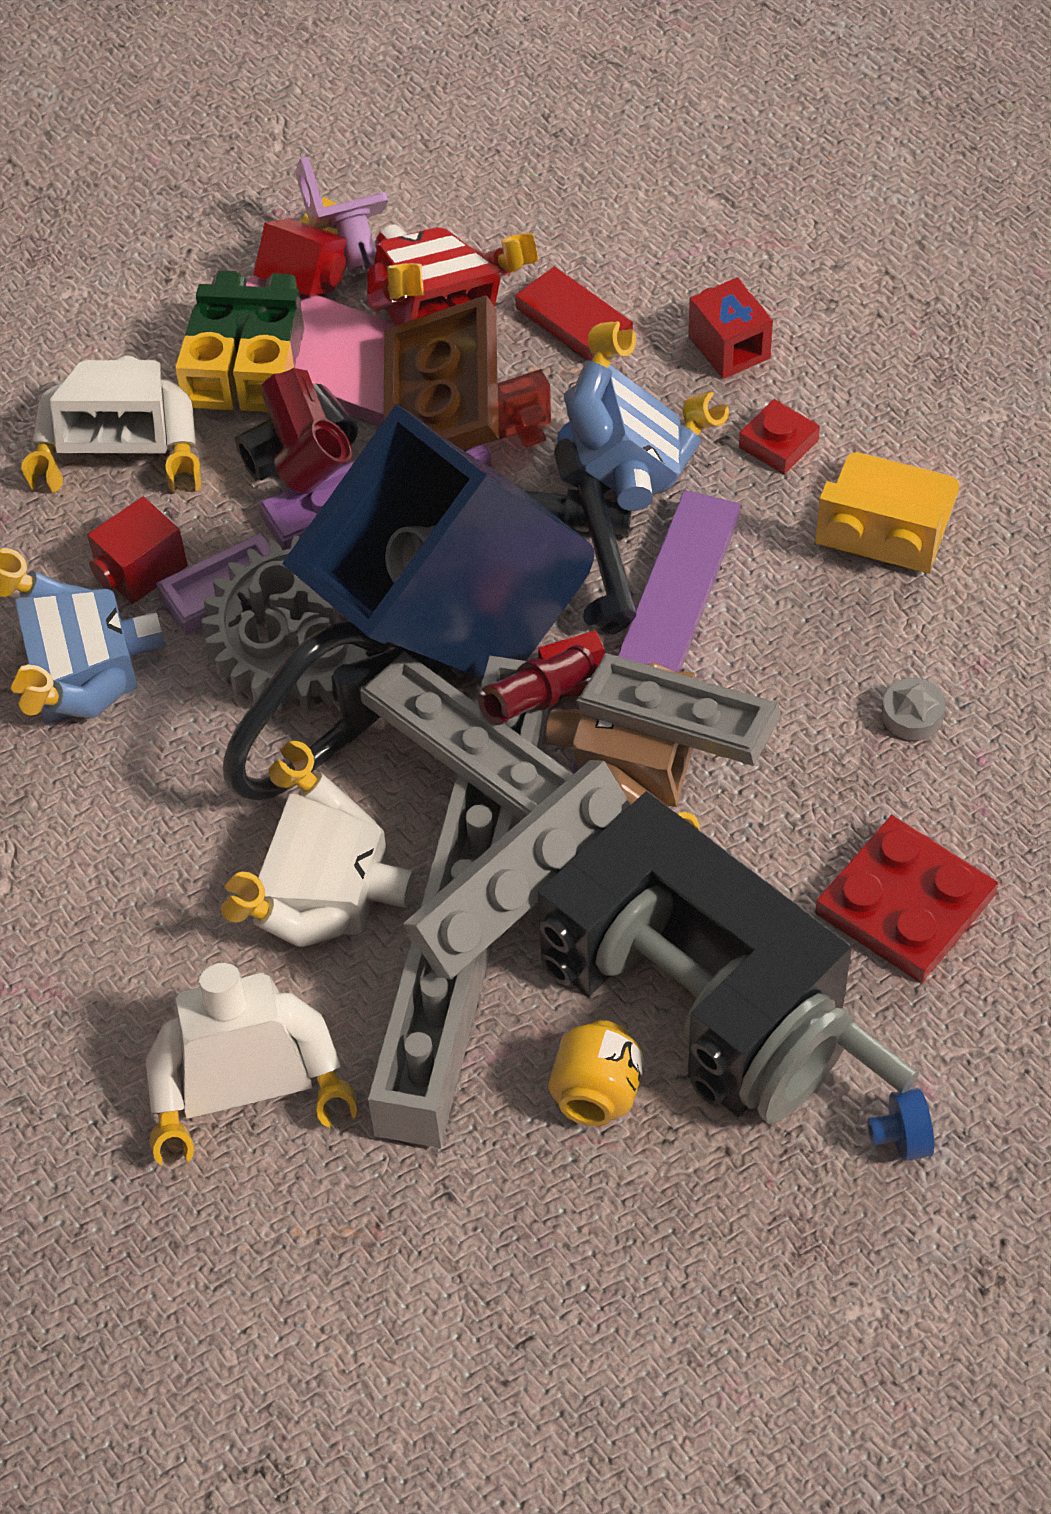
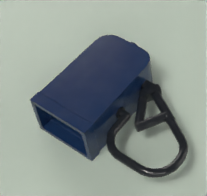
M395 404L282 562L288 570L350 622L332 624L319 630L303 641L284 660L231 736L223 759V775L227 786L234 794L250 800L270 799L294 787H279L270 780V776L264 778L249 777L245 771L246 760L255 739L298 679L318 658L328 651L341 645L351 644L377 655L351 664L340 665L334 670L333 678L342 718L334 724L332 729L309 747L314 756V765L310 771L311 773L381 718L362 703L361 686L370 682L403 651L435 674H438L442 667L447 664L482 679L484 678L489 656L526 661L584 583L594 561V548L590 542L505 476L440 436L411 412ZM436 525L394 583L387 571L385 560L386 546L391 535L398 529L408 526H424L429 528ZM391 643L398 645L394 649L385 651ZM290 762L287 766L295 771L293 763Z

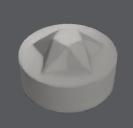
M905 678L898 680L885 692L882 705L883 723L892 734L899 738L911 741L927 739L938 732L942 726L946 707L944 695L936 685L924 679Z

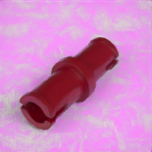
M575 645L569 647L567 651L545 661L537 658L522 663L518 667L516 674L481 688L483 691L478 694L480 710L490 723L502 725L509 719L530 709L540 711L554 706L558 702L560 695L579 686L587 685L597 668L594 657L585 647Z

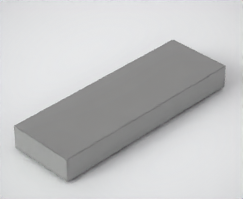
M605 653L577 700L582 715L751 766L755 765L781 717L777 702Z

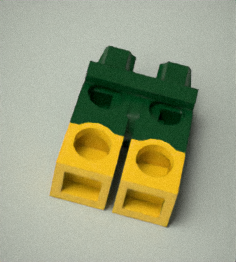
M217 271L211 284H198L196 292L197 303L193 307L175 367L179 387L187 393L193 408L234 410L238 394L241 411L268 412L262 397L263 389L261 384L273 374L295 368L304 334V321L296 279L292 274L273 273L267 278L265 287L246 286L245 277L237 271Z

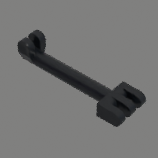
M564 438L557 443L554 450L558 471L562 481L578 488L606 595L597 598L586 606L583 612V620L587 625L600 628L602 631L614 635L627 628L637 614L604 493L609 491L610 488L585 471L580 463L575 442Z

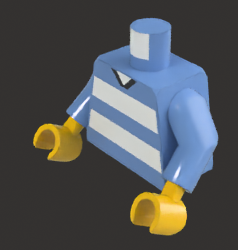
M618 321L600 323L594 326L588 334L589 348L594 355L592 361H585L576 385L563 393L567 416L571 424L580 463L585 471L617 493L618 504L621 508L630 511L641 510L652 502L655 493L666 492L674 485L702 441L698 436L701 430L724 424L728 419L729 407L723 404L708 410V403L713 397L714 392L689 397L683 404L682 412L686 424L684 426L680 425V419L676 413L610 365L613 357L628 356L634 351L636 345L635 332L632 329L619 330L620 323Z
M0 549V597L10 596L15 590L19 591L21 597L15 599L29 665L22 666L18 670L10 687L14 693H22L18 702L20 710L30 716L37 715L42 711L46 724L69 716L93 719L98 717L122 695L132 692L136 688L137 682L130 656L165 647L157 612L121 621L114 591L107 588L93 590L62 583L35 571H30L26 575L27 564L23 556L12 549Z

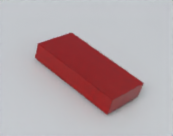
M555 266L515 295L517 310L588 361H592L594 357L588 344V334L594 326L600 323L618 321L620 323L619 330H633V321Z

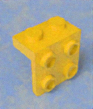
M860 452L851 453L845 460L837 483L826 481L819 498L815 544L930 574L958 496L959 481L953 476Z

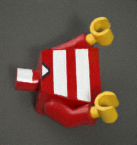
M389 225L379 232L375 240L374 265L367 272V302L374 310L381 311L385 309L395 325L485 295L488 296L495 307L501 277L521 269L525 264L538 262L539 258L534 234L519 233L505 237L501 240V248L484 253L471 248L445 228L435 227L406 234L399 226Z

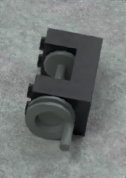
M648 791L644 792L538 891L541 962L547 972L563 985L572 983L590 997L609 977L617 976L629 970L646 956L697 997L687 1015L684 1026V1034L689 1042L688 1078H690V1083L697 1094L713 1106H720L722 1104L738 1118L748 1108L758 1109L760 1118L765 1122L778 1123L791 1115L811 1096L829 1074L844 1049L901 1094L910 1089L919 1075L916 1069L854 1022L853 1014L843 1009L852 946Z

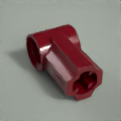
M292 368L282 373L273 374L261 384L263 389L262 397L282 446L275 454L274 463L276 470L287 486L296 492L308 494L351 459L352 448L346 434L340 427L326 419L308 370Z

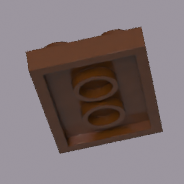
M487 295L385 329L383 421L395 404L411 412L440 436L462 450L499 439L496 308Z

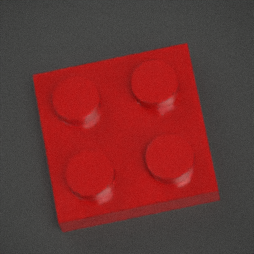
M891 814L816 900L815 914L922 984L996 896L999 882Z

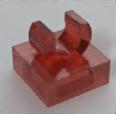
M542 369L499 382V440L518 434L525 448L546 441V435L541 426L551 423L550 383Z

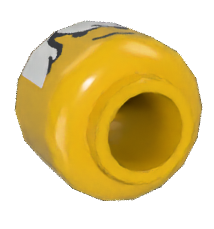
M595 1021L591 1024L576 1026L567 1031L561 1039L548 1081L550 1093L559 1104L561 1112L576 1123L595 1127L606 1125L611 1120H616L629 1113L634 1103L645 1065L642 1049L628 1036L623 1027L610 1021Z

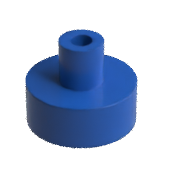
M909 1089L903 1094L899 1091L890 1093L889 1114L870 1117L867 1120L872 1144L878 1145L895 1142L898 1153L903 1161L933 1156V1126L929 1108L921 1089Z

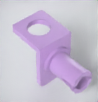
M308 156L300 158L295 174L311 226L319 229L327 227L336 228L339 236L347 238L344 256L346 257L349 274L360 273V267L364 266L365 271H368L374 265L376 248L367 219L383 212L388 202L386 192L324 207Z

